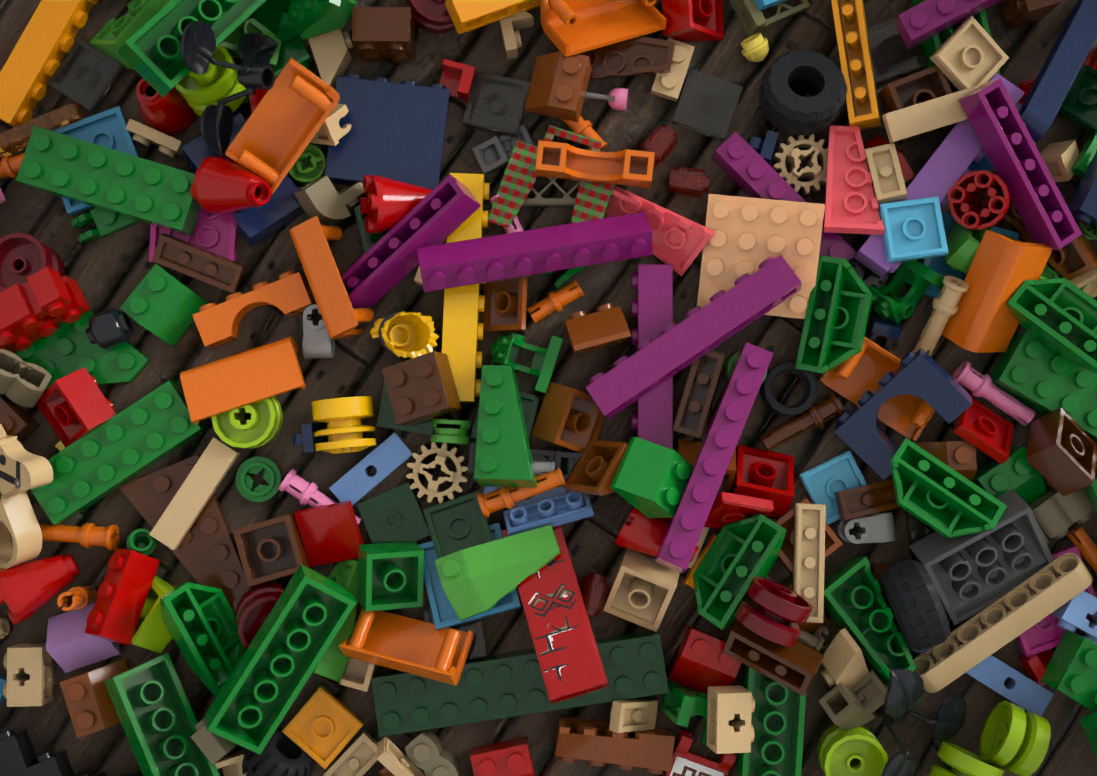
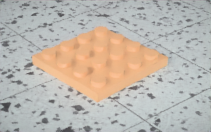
M709 194L705 227L716 233L703 248L697 306L703 308L711 302L709 299L720 290L726 292L734 287V282L740 276L746 273L751 275L759 270V264L772 256L775 259L782 255L802 282L801 290L764 315L805 319L810 292L816 285L825 204Z

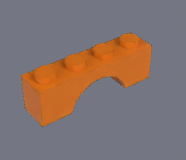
M538 140L535 170L536 175L541 177L650 188L655 152L627 149L618 152H598L576 148L568 143Z
M288 271L279 275V280L269 284L268 281L252 286L253 291L242 294V292L233 293L226 297L225 302L218 305L216 303H209L199 308L200 312L192 316L204 346L214 349L238 339L239 326L242 319L250 310L263 305L275 306L289 317L303 313L308 306L315 304L304 275L300 272Z

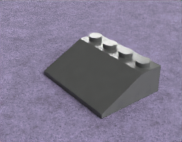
M1013 489L996 498L1007 505V508L993 530L950 539L945 538L936 531L909 546L916 560L921 562L927 570L941 603L954 625L984 610L1054 561L1030 506Z

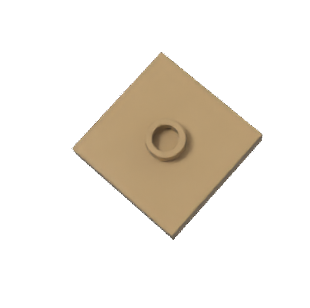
M970 16L963 21L930 59L954 86L961 91L987 83L1009 57L975 18Z

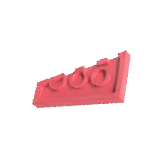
M859 126L829 127L824 232L884 234L883 221L880 219L877 197L874 195L871 173L868 171L867 157Z
M616 185L604 217L608 218L644 212L652 230V254L666 265H673V270L680 276L685 273L716 233L703 225Z

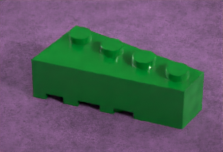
M482 365L474 480L480 486L538 488L517 375L511 365Z
M855 556L824 581V608L841 630L845 628L861 649L868 666L880 676L885 684L889 685L890 668L914 671L917 667L901 632H898L892 619L894 616L890 608L886 606L880 592L877 579H874L869 568L870 563L867 557Z

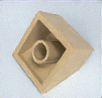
M627 549L603 611L657 632L677 587L680 572L654 562V558Z

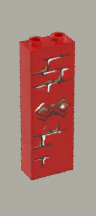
M561 525L553 527L561 553L534 575L531 574L517 585L549 700L552 704L609 687ZM507 529L502 530L503 537H509Z

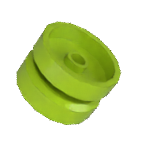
M219 45L212 55L213 58L236 64L226 48ZM210 62L205 74H195L191 71L175 86L181 96L186 99L194 113L202 117L208 105L213 104L217 106V102L220 99L246 90L238 81V70L213 65ZM246 96L228 102L225 105L229 106L232 112H234L244 102Z
M273 396L212 416L211 420L214 431L223 442L232 447L255 449L266 446L277 437L282 428L283 412L281 404ZM247 413H251L250 420H246Z
M1009 701L999 702L987 717L979 740L981 758L997 767L1004 766L1007 771L1017 776H1031L1043 762L1051 738L1049 721L1031 711L1025 712L1022 707Z
M834 724L825 730L819 739L816 751L818 763L825 776H881L888 762L886 751L872 731L864 725L853 729H843Z
M942 741L937 755L943 762L952 766V769L941 764H934L931 766L928 776H1003L1005 770L986 762L981 756L950 742Z

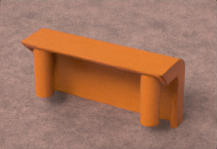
M541 0V25L543 31L565 57L666 29L667 19L653 6L657 0Z
M290 58L275 79L273 87L266 92L224 155L264 179L270 185L271 194L273 195L340 101L339 93L293 58Z
M317 216L289 230L330 339L351 338L362 334L363 329L355 328L360 322L372 321L374 312L371 308L352 307L327 240H339L342 237V229L338 226L321 225Z
M986 230L964 280L969 285L967 292H963L957 304L959 307L957 313L950 316L941 335L971 352H1006L1019 324L1006 303L1025 280H1039L1053 248L1044 243H1027L1011 240L1002 234Z
M290 336L180 372V380L191 422L199 424V420L297 388L305 389L306 386L296 355L299 352L298 343Z
M864 336L860 353L825 374H821L817 381L857 406V399L868 389L871 392L880 385L877 383L878 380L887 371L895 372L901 366L899 363L900 359ZM902 394L894 396L882 404L878 410V420L910 441L916 442L935 410L922 398Z
M362 608L351 638L345 639L338 647L344 656L456 686L460 680L474 634L470 630L467 633L452 628L436 630L435 624L381 610L366 612Z

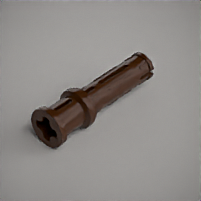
M830 393L824 401L814 406L811 405L804 413L760 435L759 439L766 451L770 452L779 445L788 442L813 427L816 429L822 428L825 422L842 415L845 411L836 395Z

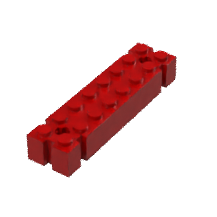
M46 266L27 277L28 281L24 284H15L0 292V349H5L12 353L28 349L34 341L54 334L61 327L60 323L63 321L65 323H73L79 320L82 314L90 311L76 280L66 275L61 277L58 271Z

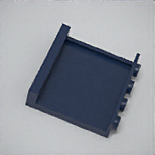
M346 74L345 77L337 76L335 90L340 96L338 104H346L348 113L339 120V126L341 128L344 124H351L352 126L350 131L338 140L339 143L336 146L328 145L324 176L327 175L331 183L343 185L359 181L363 184L364 175H378L432 190L439 185L449 101L452 100L450 89H446L445 86L440 84H430L429 87L418 86V83L407 80L401 81V84L390 83V80L381 77H375L373 80H364L361 76L355 74Z

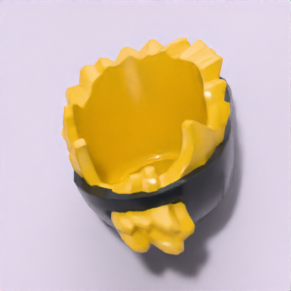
M394 312L385 318L377 319L374 322L375 326L370 330L372 338H379L385 351L398 358L409 360L433 351L440 353L442 351L441 332L434 327L431 316L421 315L420 312Z

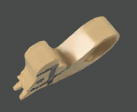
M1 423L0 568L8 569L36 559L41 552L42 532L28 498L27 490L50 484L53 481V469L45 457L26 451L18 441L17 436L7 435Z

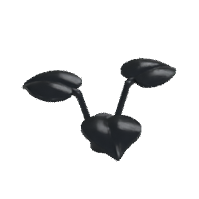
M194 21L186 25L181 38V54L188 69L195 74H205L210 62L213 65L238 70V81L246 88V90L220 99L217 102V106L213 104L208 105L201 117L200 127L205 142L219 157H224L233 128L232 110L225 104L246 95H255L256 89L270 90L273 87L275 74L269 64L278 44L265 35L246 33L241 38L238 46V54L243 62L241 65L217 60L212 57L216 49V39L212 28L203 21Z
M890 668L889 686L885 702L874 712L884 718L881 724L887 727L900 747L902 754L897 752L888 760L881 776H914L916 763L913 759L908 758L909 751L891 724H900L908 714L934 725L932 737L938 741H947L953 738L961 729L966 717L967 704L960 696H950L939 706L936 719H931L910 710V706L918 702L924 688L923 679L908 669Z

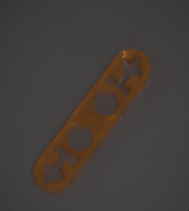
M69 104L0 133V159L27 148L34 126L52 131L85 119L86 117L79 104Z

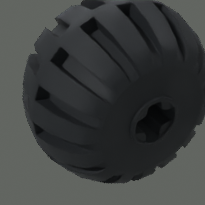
M278 727L260 755L245 748L242 772L243 775L246 773V776H311L314 760L282 732V727Z

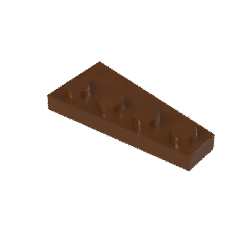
M639 36L579 54L589 56L592 71L589 80L670 73L676 43L674 41Z

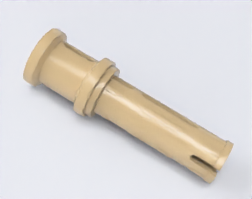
M944 276L942 281L944 285L939 296L935 297L932 302L934 309L913 350L914 353L922 348L931 357L951 315L957 313L959 308L957 304L963 292H967L969 288L965 281L953 276Z

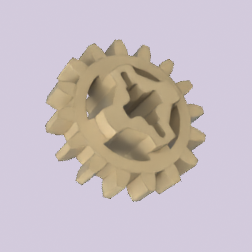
M814 134L810 135L808 139H805L804 135H798L796 141L792 136H789L786 140L787 145L781 143L778 147L781 153H775L772 158L778 162L772 168L775 171H779V175L796 192L799 189L802 190L804 196L809 194L810 188L816 193L820 190V184L826 185L828 148L823 149L822 145L825 141L823 139L818 143L815 142ZM805 147L809 150H799L798 148ZM817 156L820 159L821 166L818 165ZM809 157L806 167L797 172L800 163ZM785 162L789 164L790 173L786 169ZM806 178L809 182H801L797 179Z
M432 442L431 449L429 450L425 445H422L421 455L418 453L412 454L416 462L407 464L409 468L413 469V473L406 475V478L414 479L410 489L419 488L420 491L417 497L421 498L425 494L428 495V503H432L434 497L438 498L440 504L444 503V496L446 495L450 500L455 499L453 491L456 490L461 493L463 489L459 485L460 482H468V479L462 476V472L468 471V467L461 466V462L466 459L465 456L457 458L458 448L454 447L449 451L448 443H443L441 448H438L437 443ZM437 453L435 461L429 464L422 463L427 456ZM448 457L455 463L457 472L450 470L447 465ZM439 464L441 465V470L445 474H449L450 477L444 476L435 480V475L425 470V468H437ZM419 473L424 474L429 482L428 489L422 484ZM446 481L454 482L447 490L438 492L442 483Z

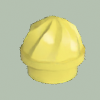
M760 32L747 37L741 42L743 48L741 52L749 61L761 62L769 52L768 40L763 38Z

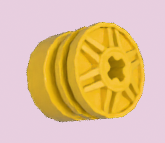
M371 396L343 397L311 402L313 421L327 423L326 429L314 432V437L328 436V442L315 444L316 451H325L332 454L359 452L370 446L377 445L376 438L363 439V433L375 431L374 426L362 425L361 419L374 416L373 398Z

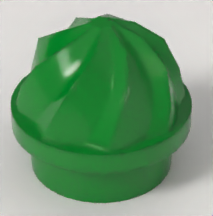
M144 528L136 529L127 538V548L148 556L155 550L157 540L149 535L150 530Z

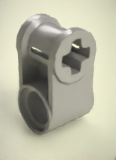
M317 304L310 305L305 309L302 317L304 358H334L335 339H330L323 320H319V323L312 320V315H317V310L320 314Z
M878 512L849 520H840L837 525V534L841 540L853 544L896 541L893 512ZM857 526V531L853 532V535L849 534V529Z

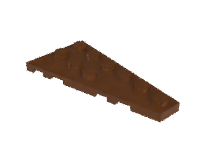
M197 454L118 486V488L148 524L154 528L201 455ZM214 492L178 548L170 550L200 585L220 588L234 614H236L239 600L252 586L248 587L237 546L217 495Z

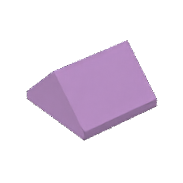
M95 602L83 609L71 610L48 618L46 651L65 673L122 654L119 643L84 633L88 615L93 610Z

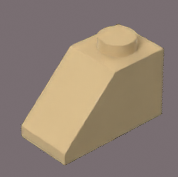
M341 28L308 38L321 79L334 89H336L337 76L343 77L352 59L349 49L354 48L348 31L343 32Z
M845 628L840 630L823 654L825 655L822 661L824 670L821 672V675L829 687L837 686L841 682L851 688L869 672L859 646Z

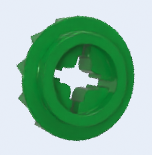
M258 456L249 458L240 465L235 481L238 491L244 498L253 502H263L272 499L279 491L278 489L283 478L281 477L279 467L271 459ZM261 471H264L263 478L267 480L266 482L269 485L259 484L258 487H255L256 480L249 473L260 474Z

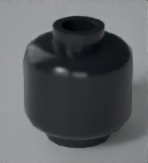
M109 308L92 315L89 318V328H86L89 341L92 344L97 343L99 347L105 350L126 343L130 338V333L133 332V326L128 315L116 308Z

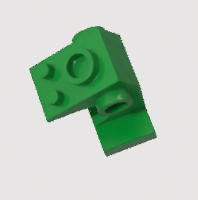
M917 260L902 261L897 268L894 278L887 286L881 285L877 289L871 285L868 287L873 293L874 311L882 319L886 320L888 318L898 324L901 320L907 319L913 314L915 305L930 284L942 290L944 277ZM906 283L912 285L903 298L897 297Z
M509 332L508 336L499 335V338L494 341L491 348V362L498 365H511L513 370L538 377L535 391L546 394L563 338L552 335L549 347L546 349L525 343V336ZM519 348L535 353L531 368L515 363Z
M667 682L669 693H664L660 710L676 725L688 727L690 717L695 715L703 716L704 730L700 742L707 746L708 694L685 689L678 684Z

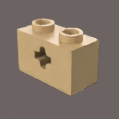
M46 643L17 644L8 647L3 661L4 668L7 669V681L3 689L4 697L7 699V707L43 706L53 701V658L46 651Z
M741 685L708 687L707 746L716 754L751 753V742L754 741L755 736L754 728L751 724V713L755 710V700L752 692Z

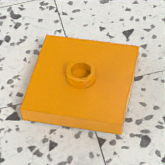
M321 685L282 732L320 766L326 769L364 725V722Z

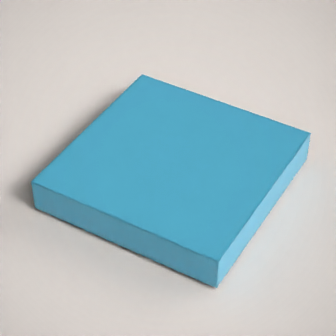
M939 196L879 205L878 211L884 226L883 241L887 263L946 256L948 254Z
M850 450L798 475L811 503L826 505V523L828 525L840 519L834 492L867 485Z

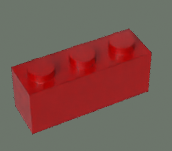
M116 548L114 554L109 559L104 581L98 588V597L93 610L88 615L84 633L114 643L130 645L160 561L134 550Z

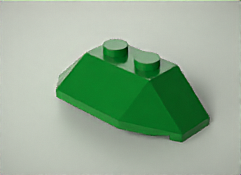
M819 255L816 285L810 292L795 369L825 374L862 351L873 293L847 259Z
M1066 278L1025 280L1006 303L1021 326L1070 363L1097 373V301Z
M907 438L903 440L890 460L897 505L947 539L993 530L1007 508V505Z
M762 514L724 525L693 574L698 614L722 630L728 627L736 619L735 614L740 603L743 600H751L746 591L755 576L766 578L777 561L787 530Z
M184 582L160 598L162 619L188 666L211 693L217 697L245 653V647L240 641L235 614L220 588Z

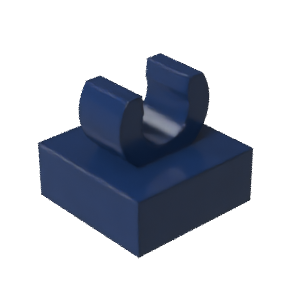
M767 131L765 140L751 136L749 145L771 166L779 133Z
M872 311L868 321L870 326L869 339L875 342L877 336H884L883 344L884 347L888 348L892 343V339L899 340L903 331L901 323L896 324L888 318L884 320L876 312Z
M326 423L301 424L302 433L292 434L293 446L303 445L304 453L325 452L316 451L315 444L328 442L327 436L314 437V432L326 429Z

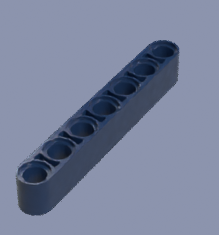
M1097 0L1077 1L1018 111L1035 142H1038L1050 128L1097 37Z

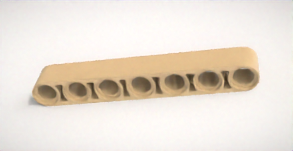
M1075 553L1063 554L950 633L945 642L932 647L929 651L921 653L913 659L917 667L913 672L923 679V689L928 693L940 691L1083 592L1092 583L1090 572L1078 555Z

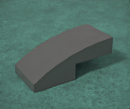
M523 124L501 137L495 136L472 148L484 174L491 173L508 165L516 140L536 146L526 125Z

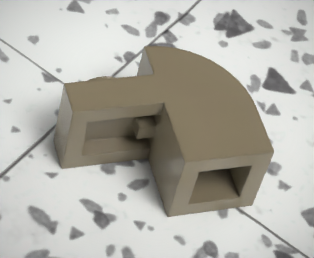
M326 175L314 179L294 192V195L310 217L317 216L319 221L331 222L351 216L348 208L360 201L358 196L364 193L362 182L359 181L348 184L337 192Z
M872 670L851 688L840 682L823 696L819 702L835 725L843 729H853L868 723L876 717L873 712L884 704L888 687L880 676Z

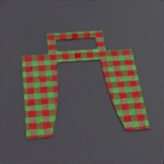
M549 125L544 141L552 142L555 135L592 147L591 151L598 152L602 145V141ZM516 140L497 192L500 196L495 197L488 216V222L508 228L516 217L537 178L535 167L538 147ZM581 181L571 223L602 219L615 184Z

